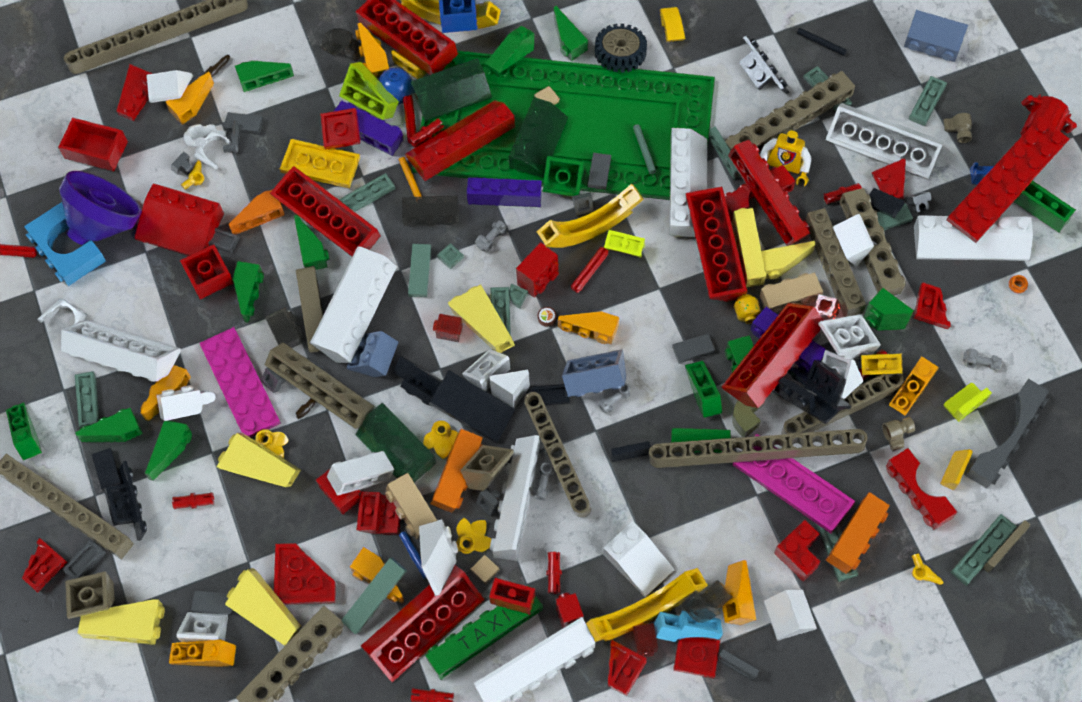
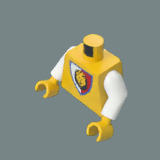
M788 131L787 135L781 133L778 138H773L764 145L760 156L767 161L768 165L777 168L784 165L788 171L797 174L801 171L796 184L799 185L800 178L805 180L804 186L808 183L809 179L806 175L809 173L811 155L805 147V141L798 138L797 132Z

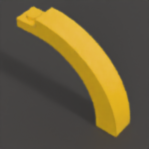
M401 0V4L417 16L441 25L439 0ZM490 1L475 4L477 29L498 25L501 10Z
M631 184L598 210L571 221L556 222L549 220L536 232L548 247L562 248L576 245L606 232L633 213L632 209L642 202L644 198L636 187Z
M698 568L688 570L646 598L616 612L590 619L586 625L595 642L603 639L608 641L655 620L660 612H670L708 585Z

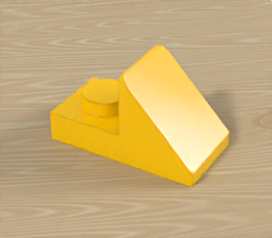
M902 353L861 355L862 375L903 373Z

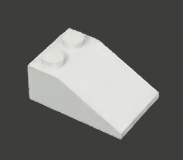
M861 314L820 321L818 323L839 356L858 361L861 360V355H872L881 346Z
M442 519L419 526L421 565L435 596L439 595L456 563V553H458L456 542L451 540L449 526L445 527Z
M633 521L603 548V555L645 598L675 570L650 538Z

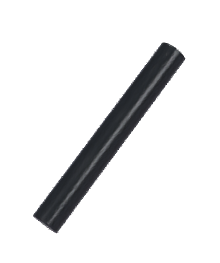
M801 27L797 31L798 35L843 56L847 52V49Z

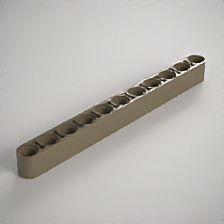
M205 0L69 51L65 54L64 61L71 73L79 74L241 13L248 8L247 0Z
M861 429L661 443L651 446L649 449V461L655 468L855 454L864 451L868 436ZM859 439L862 443H855L853 440ZM838 440L842 444L836 445L833 441ZM814 442H819V443H821L822 445H821V446H815L813 443H814ZM798 443L801 444L802 447L796 448L793 446V444ZM780 445L782 448L775 449L773 446ZM759 446L762 450L756 451L753 447ZM740 448L742 449V451L735 452L733 449ZM719 449L722 453L716 454L713 451ZM695 451H701L702 454H701V455H695L693 452H695ZM676 452H680L683 455L680 457H676L673 454ZM655 454L663 455L661 458L654 457Z

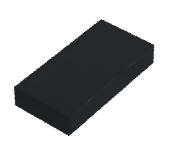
M873 188L869 194L872 208L892 218L897 216L905 204L903 200L876 188Z
M565 384L530 386V393H538L545 406L570 404ZM533 400L531 406L538 405L539 401Z
M650 441L612 448L610 455L612 462L649 455Z
M108 448L92 454L102 491L108 486L122 485L112 449Z

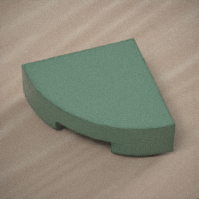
M511 283L510 299L520 309L528 295V291Z

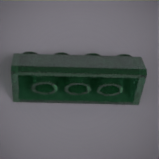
M478 58L411 81L414 98L425 121L492 98L484 70Z
M534 97L509 154V167L544 178L547 155L553 156L567 123L568 116L553 103Z
M383 402L367 415L355 434L371 452L378 453L384 451L394 468L392 474L397 479L408 473L415 483L436 464L435 456Z

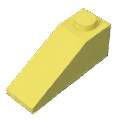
M815 241L761 251L766 274L765 279H777L812 254Z

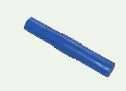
M401 532L399 536L423 579H427L421 565L420 554L407 532Z

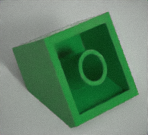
M882 288L869 302L863 318L869 327L875 328L877 331L901 330L907 327L914 310Z

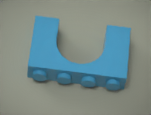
M62 202L24 226L28 232L25 235L31 243L35 242L38 245L35 247L41 256L45 255L47 257L45 262L51 269L55 268L57 270L55 272L60 282L65 281L68 286L106 262L100 250L91 240L68 254H59L53 251L55 239L69 229Z

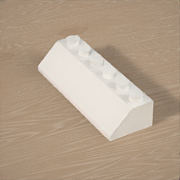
M843 103L838 106L826 137L827 141L888 164L905 158L906 171L929 179L944 141Z
M672 128L669 236L695 237L685 194L707 189V138L692 129Z
M918 216L914 224L916 259L1030 260L1033 239L1031 217H1000L977 243L946 220L948 216Z
M360 246L357 247L310 343L336 363H351L397 266L384 255Z
M84 320L67 327L61 332L62 352L68 353L73 357L84 358L86 361L100 363L101 366L116 368L117 371L132 373L133 376H142L153 382L168 376L181 350L178 347L89 320Z
M537 435L518 438L515 445L511 446L514 454L512 455L511 464H507L506 475L509 476L508 481L503 483L502 493L505 494L504 500L499 502L498 512H501L500 519L495 521L494 531H497L496 538H492L490 550H493V557L512 561L518 560L540 452V441Z
M582 617L475 682V690L481 701L508 702L511 700L514 702L523 696L522 693L528 689L532 691L540 686V681L545 678L549 680L555 677L561 668L565 667L567 669L576 663L575 660L583 656L585 658L592 654L595 642Z

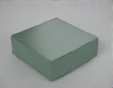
M450 243L437 255V258L451 269L464 256Z

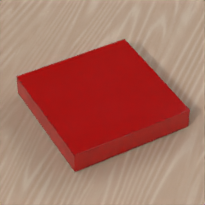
M356 108L320 114L325 150L361 144Z
M706 637L678 639L673 671L714 679L721 638L720 640Z

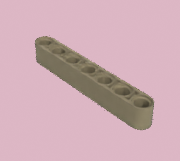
M902 373L882 374L859 385L846 398H842L851 405V409L838 411L827 424L804 411L785 421L781 435L808 433L819 430L896 393L900 389L904 377ZM889 380H895L897 384H892ZM876 387L880 392H875L872 388ZM859 395L864 400H858L855 396ZM804 420H811L813 424L808 425ZM787 428H793L796 432L790 433Z
M528 393L524 399L526 408L576 516L581 518L587 517L591 512V505L545 404L538 393ZM533 400L539 401L536 406H530V403ZM540 417L547 418L544 423L537 422ZM554 434L552 440H545L546 435ZM561 451L562 455L559 458H554V452ZM564 468L570 469L567 475H561L560 473ZM571 486H578V490L575 493L568 492ZM579 503L586 504L584 510L579 511L576 509Z

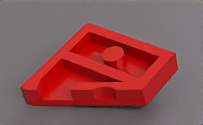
M905 158L872 172L878 189L899 199L904 198Z
M926 283L920 285L913 318L948 330L951 327V323L946 317L945 312L947 309L942 299L941 288Z
M41 538L37 540L36 544L38 547L35 555H31L29 566L25 569L22 577L36 592H39L67 563Z
M612 640L610 644L611 655L609 658L608 686L627 697L644 668L647 658Z

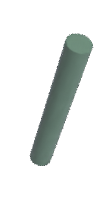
M635 125L633 130L649 173L653 174L656 172L640 125Z

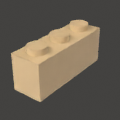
M815 272L811 274L804 273L798 278H788L781 281V283L764 286L761 289L760 299L764 308L767 306L773 312L779 313L788 303L806 305L821 300L823 290Z
M408 473L387 484L385 489L387 499L395 504V511L398 517L406 522V530L411 537L414 536L416 540L419 539V526L435 522L437 519Z

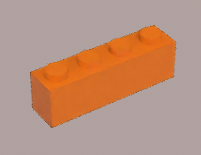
M460 429L430 502L431 505L450 513L456 508H460L463 498L460 497L463 490L466 491L468 487L460 470L483 445L481 444L483 437Z
M869 492L856 509L826 561L845 574L851 569L855 570L861 562L858 559L861 553L864 555L870 547L868 541L870 538L874 539L879 532L878 524H883L889 513L886 511L890 505Z

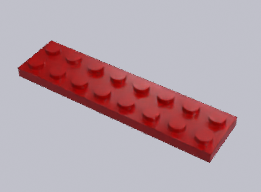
M1039 117L946 220L973 242L977 243L1066 145L1070 138L1042 117Z

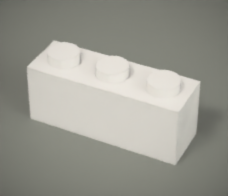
M384 451L372 452L367 456L354 457L345 462L334 463L329 470L327 478L338 496L387 482L394 468Z

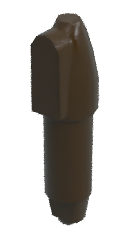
M230 55L222 57L214 66H210L204 74L209 72L212 77L216 75L230 60Z
M310 398L306 404L296 411V418L300 419L307 415L317 402Z

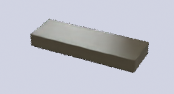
M1026 520L1021 523L983 566L985 571L990 572L1028 530L1030 524Z

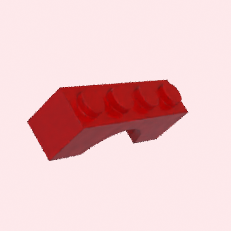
M784 165L770 169V172L777 176L782 190L784 189L789 193L794 189L795 180ZM746 183L739 186L734 192L725 194L731 223L734 211L741 208L749 209V200L754 196Z
M907 448L889 459L886 465L887 473L898 482L901 492L907 494L910 498L913 508L920 511L926 525L936 530L953 519L957 511L946 496H931L920 489L916 481V471L920 462L910 449Z

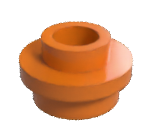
M1016 275L1011 277L1008 285L1014 293H1023L1028 288V281L1024 276Z

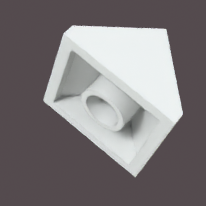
M174 70L147 75L150 103L180 99L193 77L192 73Z
M860 214L833 227L847 260L854 266H858L874 247Z
M489 349L465 370L462 375L470 383L486 392L491 387L489 376L507 373L510 370V361L508 356Z
M825 350L822 362L845 378L839 397L846 398L863 382L862 376L854 360Z
M528 370L489 376L492 395L513 408L516 407L530 388Z
M785 590L764 601L777 641L817 629L803 590Z
M187 612L177 632V638L181 642L225 641L228 615Z

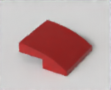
M361 492L356 530L372 534L399 535L401 519L395 511V504L389 502L386 495H382L380 492Z

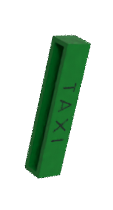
M535 595L530 614L500 606L491 611L486 610L479 616L480 619L474 623L472 621L468 622L462 627V631L457 634L452 633L446 637L443 644L431 647L427 651L428 654L425 655L426 659L439 679L442 680L543 611V606Z

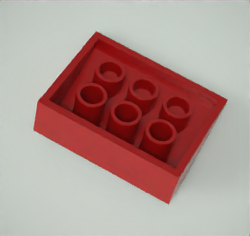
M153 183L145 197L134 238L144 243L190 256L209 247V241L212 240L215 228H218L224 212L220 203Z

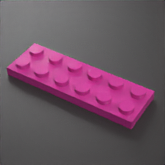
M230 328L200 342L199 344L241 432L252 438L261 430H268L281 424L235 328Z
M759 446L753 447L756 451L762 450ZM793 458L733 462L734 467L830 534H832L855 504V501Z

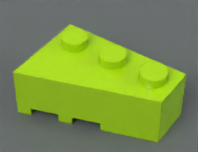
M362 62L350 63L339 97L382 120L393 118L399 101L384 88L381 82Z

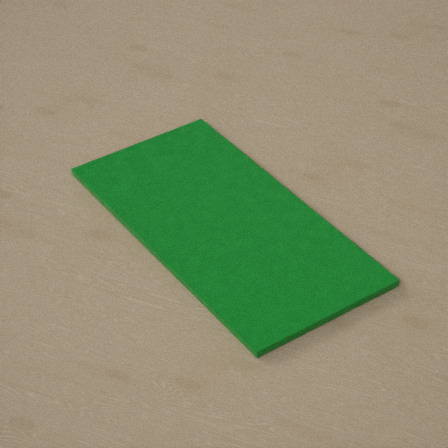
M457 51L458 55L435 78L430 75L420 128L426 127L437 118L440 119L444 128L432 135L434 137L494 100L503 102L514 115L515 128L436 175L467 179L542 180L543 187L547 155L584 161V175L580 191L619 195L629 185L633 184L644 198L670 200L672 128L692 129L707 138L708 149L715 77L644 69L634 70L633 68L630 72L625 69V72L621 73L619 69L617 72H613V68L609 71L607 66L603 68L601 65L525 57L497 74L485 67V63L492 54ZM550 86L558 96L559 102L544 111L534 95ZM635 125H640L656 169V172L653 174L649 173L633 130ZM593 153L611 155L606 190L588 187ZM413 167V173H418L416 169Z

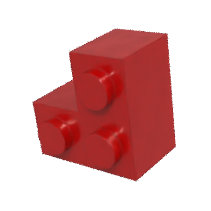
M806 520L777 545L774 552L803 582L820 564V561L808 550L817 541L820 533Z

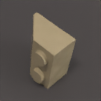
M482 445L460 470L468 488L484 491L506 466L514 454V450Z
M106 571L66 581L68 619L108 610L115 601L114 582Z

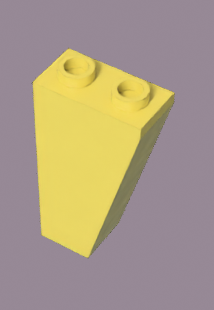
M741 208L734 211L732 229L746 287L764 285L766 274L753 208Z
M481 284L471 287L468 292L455 296L451 301L447 302L453 314L494 351L502 353L515 346Z
M236 433V435L234 434L228 442L229 447L221 453L217 465L219 469L283 487H291L301 469L244 433Z
M254 568L244 570L237 579L239 583L236 588L233 587L227 594L228 600L225 605L285 646L299 632L302 626Z
M157 599L110 607L108 610L81 616L77 633L81 637L89 639L155 645L156 639L160 637L161 628L159 623L160 619L164 617L165 608Z

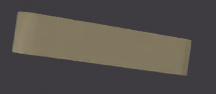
M314 266L296 269V277L309 352L313 353L320 351L310 342L323 317L316 270Z

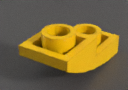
M661 8L662 27L665 28L666 42L683 41L685 34L678 8Z

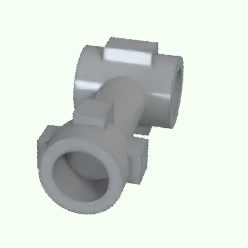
M502 221L494 222L492 224L493 229L486 237L482 234L477 237L475 244H477L480 250L490 251L493 247V242L491 241L498 234L503 235L507 227Z
M967 349L964 353L963 361L966 367L973 368L978 363L990 366L991 370L1000 369L1002 358H998L995 355H992V358L977 356L978 351L975 349Z
M625 383L607 400L605 398L601 399L598 404L601 411L604 413L611 412L613 410L612 405L620 398L627 399L630 396L629 390L631 386Z
M544 462L539 466V472L541 473L538 488L534 487L533 497L538 500H545V496H548V490H545L548 478L554 474V468H552L549 462Z

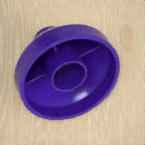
M69 171L59 187L66 223L70 228L67 235L80 245H84L90 240L100 241L132 229L142 213L139 204L124 190L101 177L87 172Z

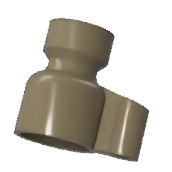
M960 113L951 119L943 120L946 132H958L957 142L967 143L972 140V134L969 131L972 128L970 114Z
M911 417L904 418L901 422L892 420L882 424L883 434L886 440L889 441L892 451L904 448V433L915 432V424Z

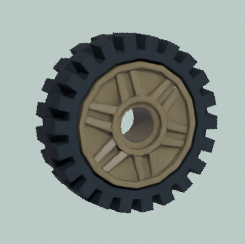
M622 23L620 26L613 24V27L609 25L597 34L595 39V58L598 63H601L603 68L607 66L609 71L613 68V72H617L619 69L621 73H624L625 69L630 72L632 68L634 70L637 69L638 65L641 66L645 61L647 40L641 30L638 31V28L634 27L631 29L629 24L627 27H624Z

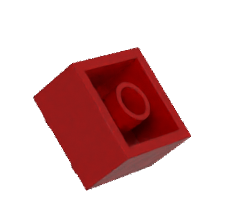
M540 242L516 268L517 285L527 290L528 294L534 298L538 293H543L547 284L550 281H554L559 274L558 255Z
M214 244L180 260L200 300L234 284Z

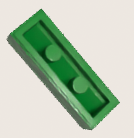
M672 428L671 443L731 438V430ZM719 449L713 451L714 453H722Z

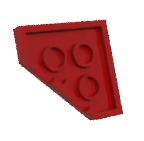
M296 543L275 544L274 592L284 605L336 603V582L318 564L304 553Z

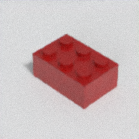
M72 117L58 149L64 159L115 171L128 141L123 130Z

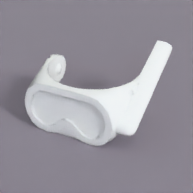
M201 124L192 125L184 133V140L189 147L204 146L207 142L204 136L212 131L225 136L226 131L216 129V126L213 124L206 126Z
M212 131L205 138L206 144L219 139L228 145L232 144L227 137L215 131ZM198 146L194 157L213 169H217L218 166L205 156L204 146Z
M59 299L38 318V321L42 323L48 317L53 318L60 308L72 309L75 315L74 325L84 321L87 314L71 302Z

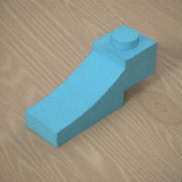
M683 610L680 616L660 612L654 622L656 638L672 642L689 637H706L720 640L723 635L720 619Z

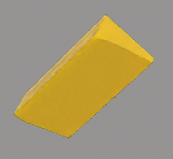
M394 50L391 52L393 63L417 80H420L427 73L399 52Z
M958 450L953 453L940 482L942 486L951 490L956 489L971 458L972 450Z

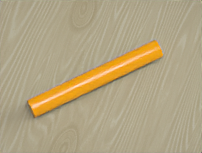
M401 157L399 158V163L417 204L421 205L424 203L422 195L406 158Z

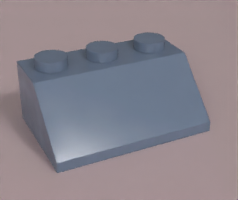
M916 10L904 47L955 62L968 25Z
M623 349L567 360L562 378L568 397H580L590 392L600 393L610 388L616 390L624 386L627 377Z

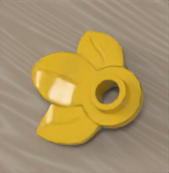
M437 421L423 439L424 449L434 448L436 454L441 459H445L451 451L458 432L451 430L450 425L446 421ZM443 427L445 432L439 433L438 428Z
M266 429L259 431L256 434L255 441L284 459L285 453L282 446L289 442L287 436L282 432L272 433ZM268 437V441L263 443V439Z
M463 518L457 524L458 539L456 544L461 553L484 552L490 548L492 539L484 536L486 533L485 520H478L470 524L467 519ZM463 541L469 542L468 548L463 546Z

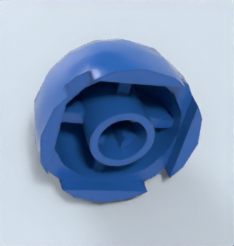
M397 67L390 68L380 76L379 81L399 101L398 104L403 103L405 96L413 94V81L405 70Z

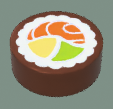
M551 307L541 308L537 314L538 322L545 327L552 326L556 322L555 310Z

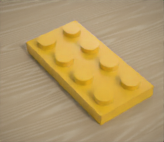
M291 139L280 166V172L287 174L295 166L314 181L350 189L360 161V154L334 148L325 150L324 146Z

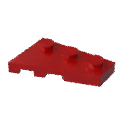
M129 65L117 108L118 115L131 121L135 120L149 99L147 75L152 73L134 65Z

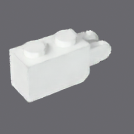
M192 385L181 387L179 391H174L173 389L164 390L162 394L157 395L160 418L166 421L199 414L203 409L202 405L215 401L216 396L214 392L208 389L198 390L195 387L193 388Z

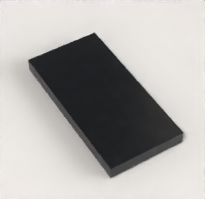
M450 370L445 374L429 403L495 443L499 441L515 411L513 407Z

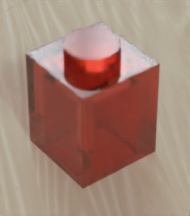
M818 295L815 308L824 320L837 319L841 303L836 298Z
M439 314L438 320H435L433 324L436 338L459 342L463 327L462 318Z
M654 623L633 626L632 633L636 653L643 657L653 656L658 650Z

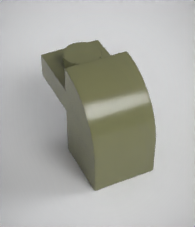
M739 400L736 402L732 414V423L742 437L749 436L759 428L761 420L754 412L763 407L764 403L759 408L746 406Z

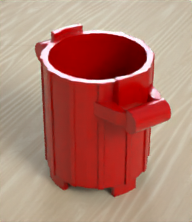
M1039 94L1036 98L1028 95L1021 102L1022 106L1030 111L1021 130V136L1039 117H1042L1060 132L1062 130L1065 133H1070L1077 127V124L1070 119L1072 114L1068 106L1062 100L1051 96L1041 97V94Z

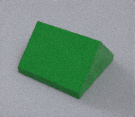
M547 155L542 192L566 196L579 195L584 175V161Z

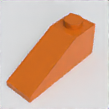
M267 190L257 195L229 223L232 234H239L285 215L281 203L270 195L272 190Z

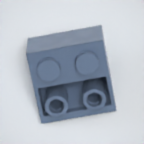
M382 331L364 334L351 363H348L346 369L372 377L386 376L398 341Z

